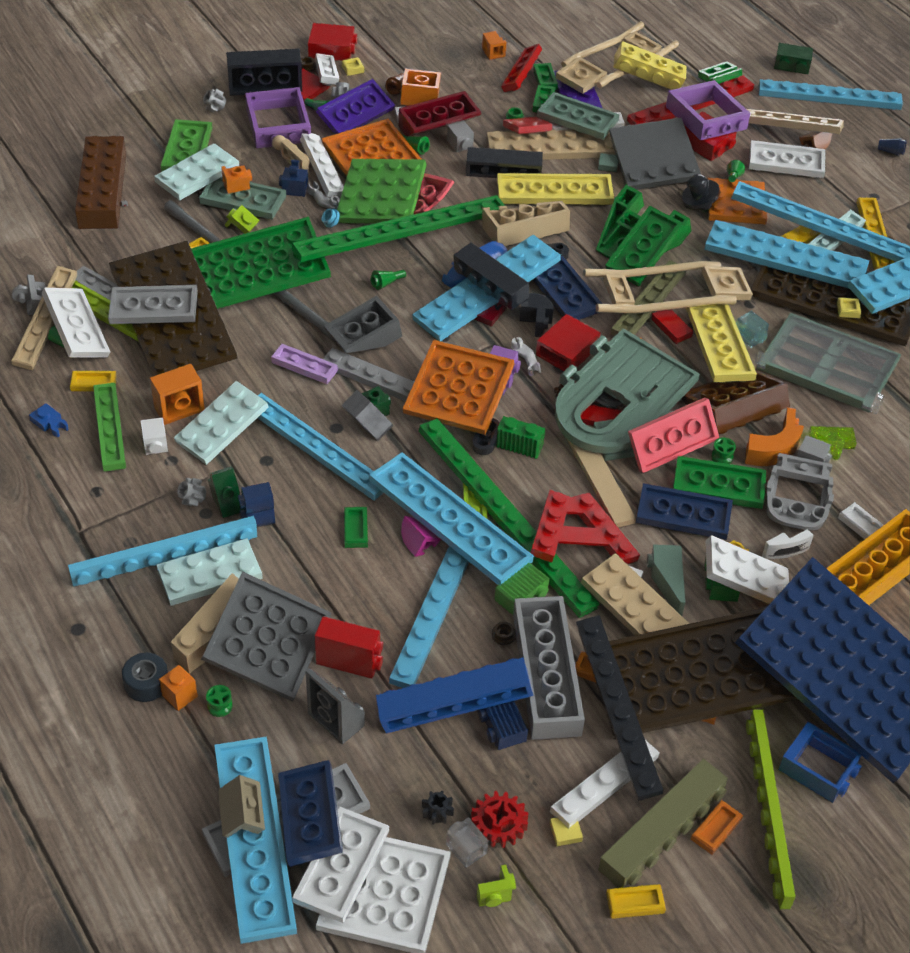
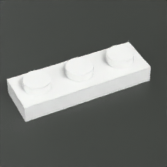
M316 53L315 63L320 83L328 86L336 85L339 82V75L334 57L332 55Z

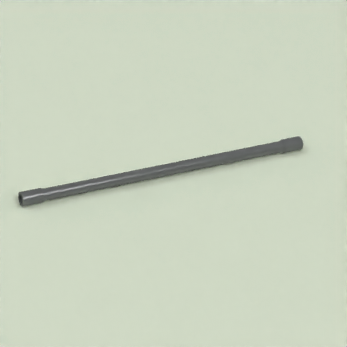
M171 200L166 202L164 209L169 214L179 219L206 241L213 243L221 240L184 212L176 203ZM287 290L274 293L319 328L323 334L336 342L324 328L330 322L325 321Z

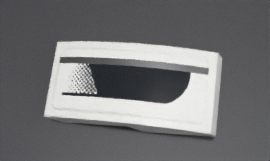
M807 529L789 538L783 532L766 542L762 557L765 559H782L809 550L813 534Z

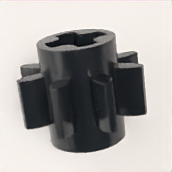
M430 791L428 800L422 799V808H424L423 818L428 817L432 821V825L441 822L446 824L447 815L453 816L454 808L452 807L453 798H447L444 791L435 793Z

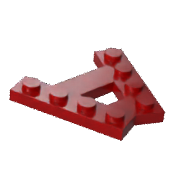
M549 490L530 551L534 557L552 562L558 543L603 546L611 556L616 553L626 564L638 561L640 557L639 552L590 493L570 497L560 492ZM566 514H578L587 527L563 526Z

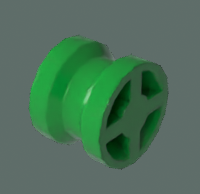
M725 437L718 438L714 442L711 455L714 462L730 464L733 461L736 449L734 441Z
M215 685L207 691L206 700L209 713L215 717L228 715L233 708L230 689L224 685Z

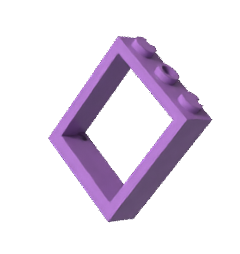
M715 80L668 91L666 107L677 118H682L684 125L700 140L748 128L750 112ZM713 100L728 115L704 120L690 105Z
M300 87L245 93L246 109L256 148L273 147L272 139L276 135H282L293 144L301 143L300 138L302 134H311V125ZM296 106L300 124L258 128L254 111Z

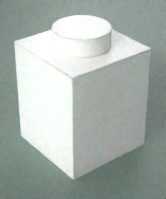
M163 417L141 420L145 454L168 452Z

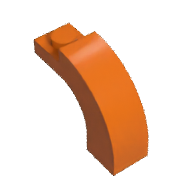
M787 407L782 432L772 436L749 435L745 464L772 466L777 464L779 453L793 456L799 446L804 427L798 425L799 418H795L796 409Z

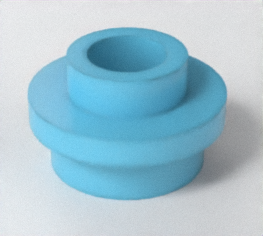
M330 208L324 211L321 220L326 227L331 228L339 222V211Z

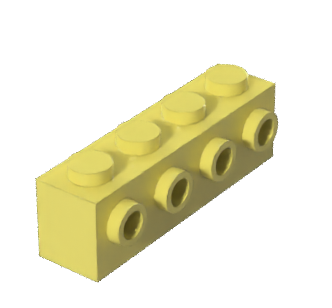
M622 41L615 53L613 68L674 90L681 88L685 82L687 66Z

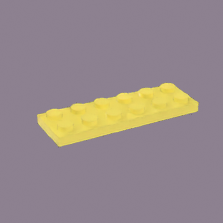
M497 173L498 197L504 204H537L563 201L565 205H612L614 202L611 174Z
M712 304L686 307L713 382L756 380L757 373L729 305Z

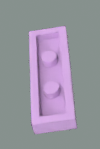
M281 344L271 356L273 364L328 384L338 371V365Z

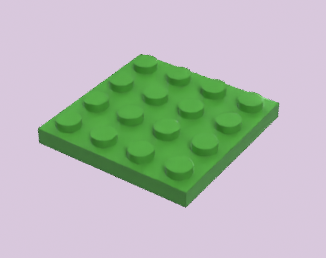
M352 159L337 208L340 214L338 223L375 224L414 215L427 165L425 159Z

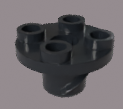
M696 174L689 178L686 185L688 187L682 194V200L686 208L707 210L719 198L721 191L717 182L706 179L702 174Z

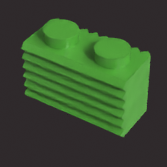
M528 562L527 565L518 570L507 581L496 586L494 599L513 615L515 599L546 596L549 591V578Z

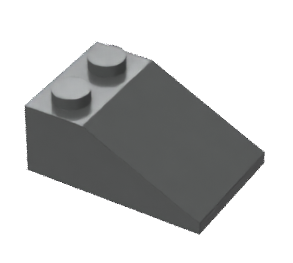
M377 296L324 326L325 330L345 353L385 347L402 337L399 319Z
M308 668L305 671L308 714L341 744H344L365 726L364 709L357 702L353 703L343 689L340 687L336 688L330 681L311 668Z

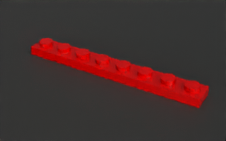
M744 75L719 84L732 97L748 93L754 89V84ZM712 100L690 106L696 111L716 103ZM666 102L629 114L627 122L631 125L673 119L676 116L666 107Z

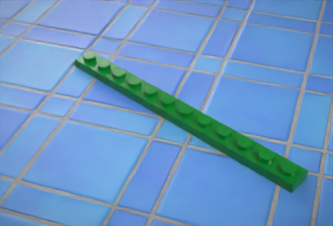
M495 195L294 242L291 249L300 262L479 220L482 219V208L489 207L490 210H499V206L505 205Z
M439 419L421 424L418 432L460 481L467 486L468 490L474 494L479 503L487 508V512L504 532L530 552L536 530ZM556 553L552 562L533 557L532 564L549 578V584L559 596H563L565 603L578 618L598 609L599 602L581 584Z

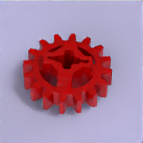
M494 791L493 797L484 794L483 801L477 800L476 807L472 808L471 827H475L474 835L479 836L482 834L481 842L485 843L487 840H490L491 847L493 848L496 843H500L501 847L505 848L508 841L510 844L515 845L516 837L522 839L524 831H527L529 814L524 811L525 804H517V796L512 797V799L508 798V792L506 791L503 796H499L497 791ZM502 814V819L499 821V824H497V821L500 818V815Z

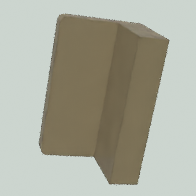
M238 775L219 789L222 835L228 838L240 829L255 834L265 830L259 781Z

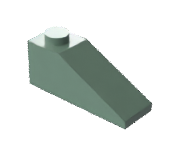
M653 544L652 553L647 554V568H651V578L669 605L682 616L685 606L682 548L676 545Z

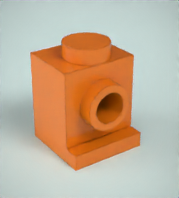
M496 31L483 33L482 49L489 60L506 57V40L499 37Z
M244 165L228 169L225 166L221 167L222 181L228 194L250 189V181H252L250 169L246 170Z

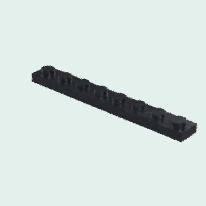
M600 615L576 621L579 636L637 799L641 801L662 795L663 787Z

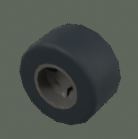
M146 652L136 654L125 662L122 669V680L124 689L129 697L135 701L149 702L162 696L159 679L168 673L167 665L163 658Z

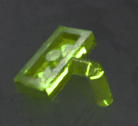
M810 426V437L831 444L830 451L834 460L840 458L843 449H855L857 442L853 427Z

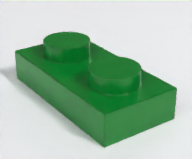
M551 63L533 64V71L538 85L556 87V90H558V82Z
M538 85L532 112L539 110L550 95L555 92L556 87Z

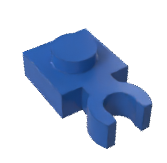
M47 403L29 414L32 423L44 432L50 428L55 437L60 436L59 428H63L66 431L69 430L67 422L61 419V414Z

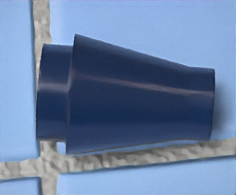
M902 138L880 139L878 150L896 156L904 155L907 140H902Z

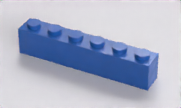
M522 657L509 659L506 662L495 665H485L472 671H462L456 675L444 678H435L433 681L421 684H412L398 690H388L376 695L380 722L385 733H390L533 696L528 670Z

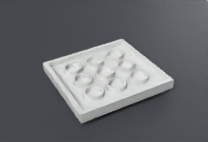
M386 837L344 923L319 914L316 930L406 952L425 953L451 852Z

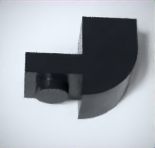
M529 293V298L521 303L519 321L536 323L535 337L543 336L544 329L548 330V324H552L554 311L552 302L543 295Z

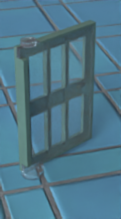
M790 313L765 353L759 351L755 363H757V369L866 412L877 414L885 397L884 394H881V391L898 364L901 354Z

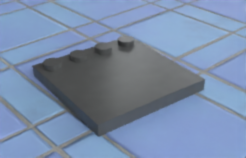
M682 118L610 128L609 130L625 185L627 184L638 190L688 182L689 178L693 175L701 174Z
M242 571L201 660L293 702L306 674L305 671L308 669L315 653L316 631L322 617L330 618L331 612Z

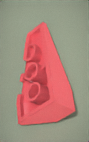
M424 173L414 214L431 211L445 197L454 181Z

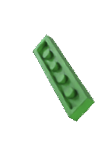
M114 382L93 385L103 471L125 469L126 462L116 384Z

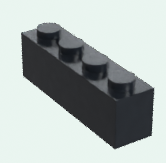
M468 147L466 176L497 178V173L542 174L543 152Z
M470 242L453 255L455 271L469 279L472 284L483 289L486 294L497 299L500 304L513 310L529 298V282Z

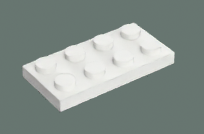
M751 140L749 169L824 178L825 149Z
M44 288L42 296L68 356L108 357L110 354L109 347L83 289Z
M712 535L706 540L707 578L768 604L789 583L788 568Z
M339 807L338 817L343 853L311 861L292 897V901L304 908L344 923L389 832V825Z

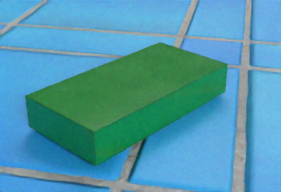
M344 507L345 548H368L367 507Z

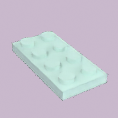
M214 143L155 175L154 178L158 185L178 200H181L222 177V166H225L226 169L239 166V160Z
M235 381L174 437L175 442L207 465L269 408L268 404L241 383Z
M248 538L157 564V571L170 606L215 593L232 573L239 578L243 571L258 579H263L261 569Z

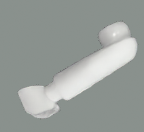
M516 337L517 342L513 338L511 348L518 351V355L526 360L529 376L534 375L533 371L540 373V363L537 362L534 351L525 345L521 338Z

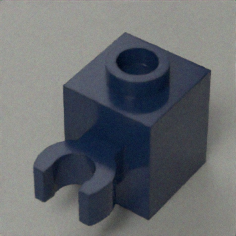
M291 160V166L289 168L285 167L283 175L279 177V186L286 190V195L305 197L308 188V170L299 169V160Z

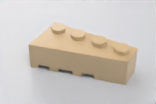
M563 201L537 203L534 207L520 204L519 208L507 209V206H499V210H490L489 207L482 208L483 229L492 241L502 243L505 247L521 243L532 235H535L537 238H543L570 230V210Z
M233 573L171 641L173 659L189 674L205 663L201 658L239 580Z

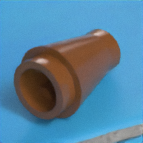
M404 73L387 79L385 88L388 93L399 94L401 92Z

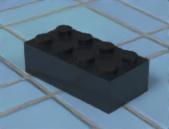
M300 48L226 52L230 96L300 87V91L303 92Z

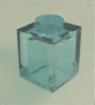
M750 311L737 319L736 324L743 342L752 348L766 340L769 324L756 313Z

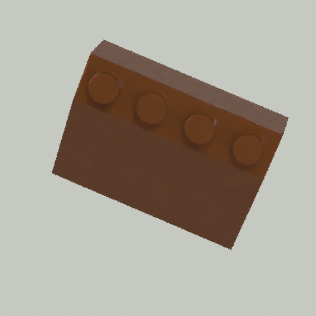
M755 370L757 375L754 381H712L690 389L681 398L686 405L702 398L709 399L718 434H724L734 427H743L746 423L753 420H762L764 416L778 414L783 409L790 407L788 384Z

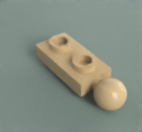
M276 135L272 139L273 147L277 150H282V157L290 164L291 160H299V169H306L309 173L310 161L308 156L302 153L295 144L284 136Z

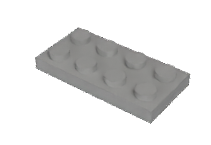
M197 285L112 287L109 323L195 322Z

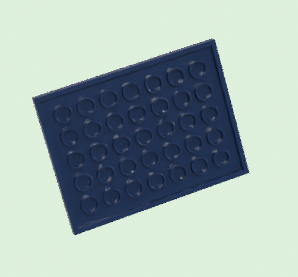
M812 557L735 643L888 780L894 783L910 764V641Z

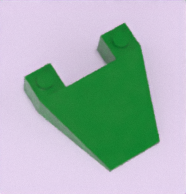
M626 184L615 197L596 252L609 259L641 217L638 213L644 206L642 192ZM675 210L669 216L683 222V228L665 252L680 246L691 233L690 218Z

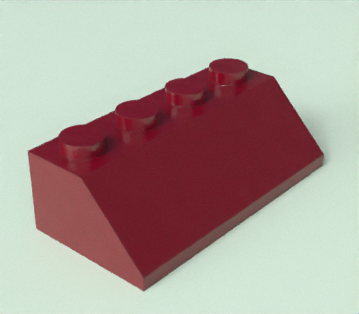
M466 91L399 108L398 127L405 136H413L446 127L448 124L476 118L481 115V111Z

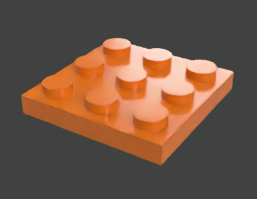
M708 178V180L717 182L721 191L719 198L708 209V220L766 225L767 212L731 199L739 181L765 191L764 182L738 179L735 182H730L729 179Z

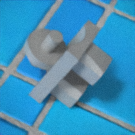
M27 274L28 284L15 287L12 290V297L17 302H26L27 314L34 315L35 309L42 298V291L46 287L45 282H35L34 275Z

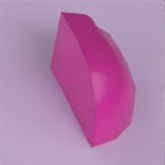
M404 516L401 526L402 539L415 557L424 555L425 549L431 545L435 547L441 539L413 517Z

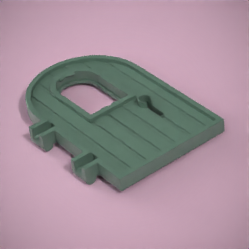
M624 328L610 342L607 341L605 336L601 335L590 346V354L594 357L580 371H577L574 365H570L560 375L559 383L564 385V387L559 392L556 400L555 419L557 426L570 442L584 450L596 453H617L632 447L628 431L666 415L698 382L700 374ZM604 391L627 405L604 428H591L581 420L580 415Z

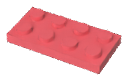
M702 398L628 431L637 465L642 473L672 461L678 456H683L710 444L719 438L710 401L707 398Z

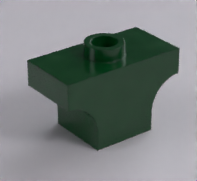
M230 466L209 473L210 479H208V484L220 515L225 518L239 513V510L242 509L239 506L238 495L241 494L234 468Z

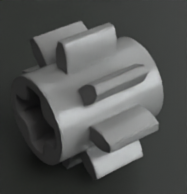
M337 82L336 87L331 88V97L337 98L353 88H349V83Z
M218 89L208 90L203 97V102L207 105L206 109L211 112L221 111L226 104V99L222 96L224 92Z
M186 478V482L183 481L179 484L177 494L179 498L183 499L182 504L198 506V502L200 503L205 499L206 488L201 485L202 480Z

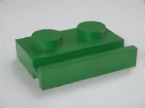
M727 61L698 71V78L705 82L715 80L718 84L742 76V69H737V66Z

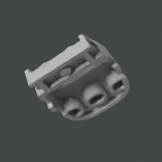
M779 453L777 464L774 465L767 484L768 517L776 523L803 530L820 529L828 517L834 494H832L833 477H830L832 464ZM779 476L823 485L820 506L775 496Z

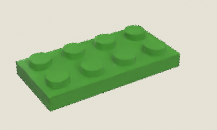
M175 119L161 163V172L205 149L208 146L213 129L212 122Z

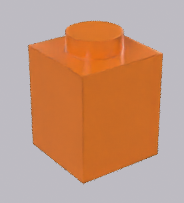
M180 665L159 679L162 696L177 711L198 697L195 679Z

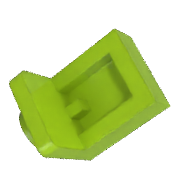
M241 205L237 210L233 208L226 216L229 220L225 223V226L228 228L233 223L246 234L260 220Z
M501 865L500 880L478 884L477 901L479 907H495L502 902L511 901L512 890L516 889V883L513 873H508L507 865Z

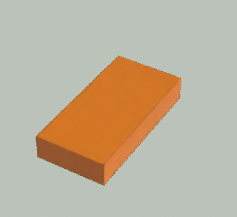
M721 800L692 834L690 840L713 855L740 823L743 815Z

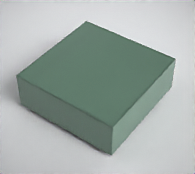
M600 153L598 170L617 172L618 160L616 155Z

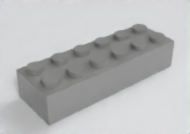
M563 596L515 599L513 620L519 658H524L533 691V696L525 698L531 740L582 737L585 718Z

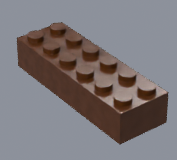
M124 136L85 137L75 208L78 229H118L127 155Z

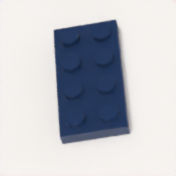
M561 256V261L533 279L562 317L568 314L580 320L600 313L596 312V305L602 304V302L563 256Z
M643 483L636 523L708 537L712 535L716 538L727 540L733 500Z
M326 760L278 773L286 858L289 866L343 853L333 771L330 761Z

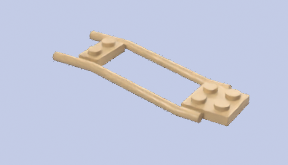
M640 21L619 36L573 54L561 63L563 68L556 72V79L582 94L595 85L601 89L611 81L629 73L618 70L607 75L606 71L583 58L622 41L663 57L678 47L679 42L674 40L666 47L661 48L660 44L637 32L644 27V23Z
M697 261L627 270L583 269L584 277H604V283L612 304H597L596 312L644 313L712 304L735 305L737 300H750L753 295L741 268L721 267L720 262ZM702 269V275L712 295L710 297L634 305L635 300L626 278Z

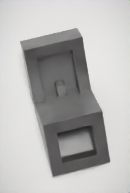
M358 390L341 405L377 441L393 427V424Z

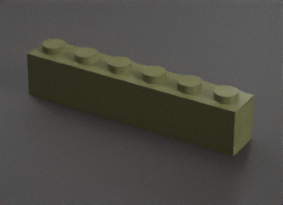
M703 758L601 856L598 870L618 888L627 887L629 884L634 886L641 878V872L645 868L651 869L659 860V855L664 850L668 852L675 845L676 838L681 833L685 835L690 831L694 824L693 821L697 817L703 818L711 807L710 804L714 800L719 802L727 792L725 786L728 778Z

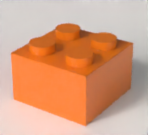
M405 69L400 105L410 106L438 98L441 73Z
M192 364L150 377L154 408L159 417H163L164 425L200 413L205 409L202 381Z

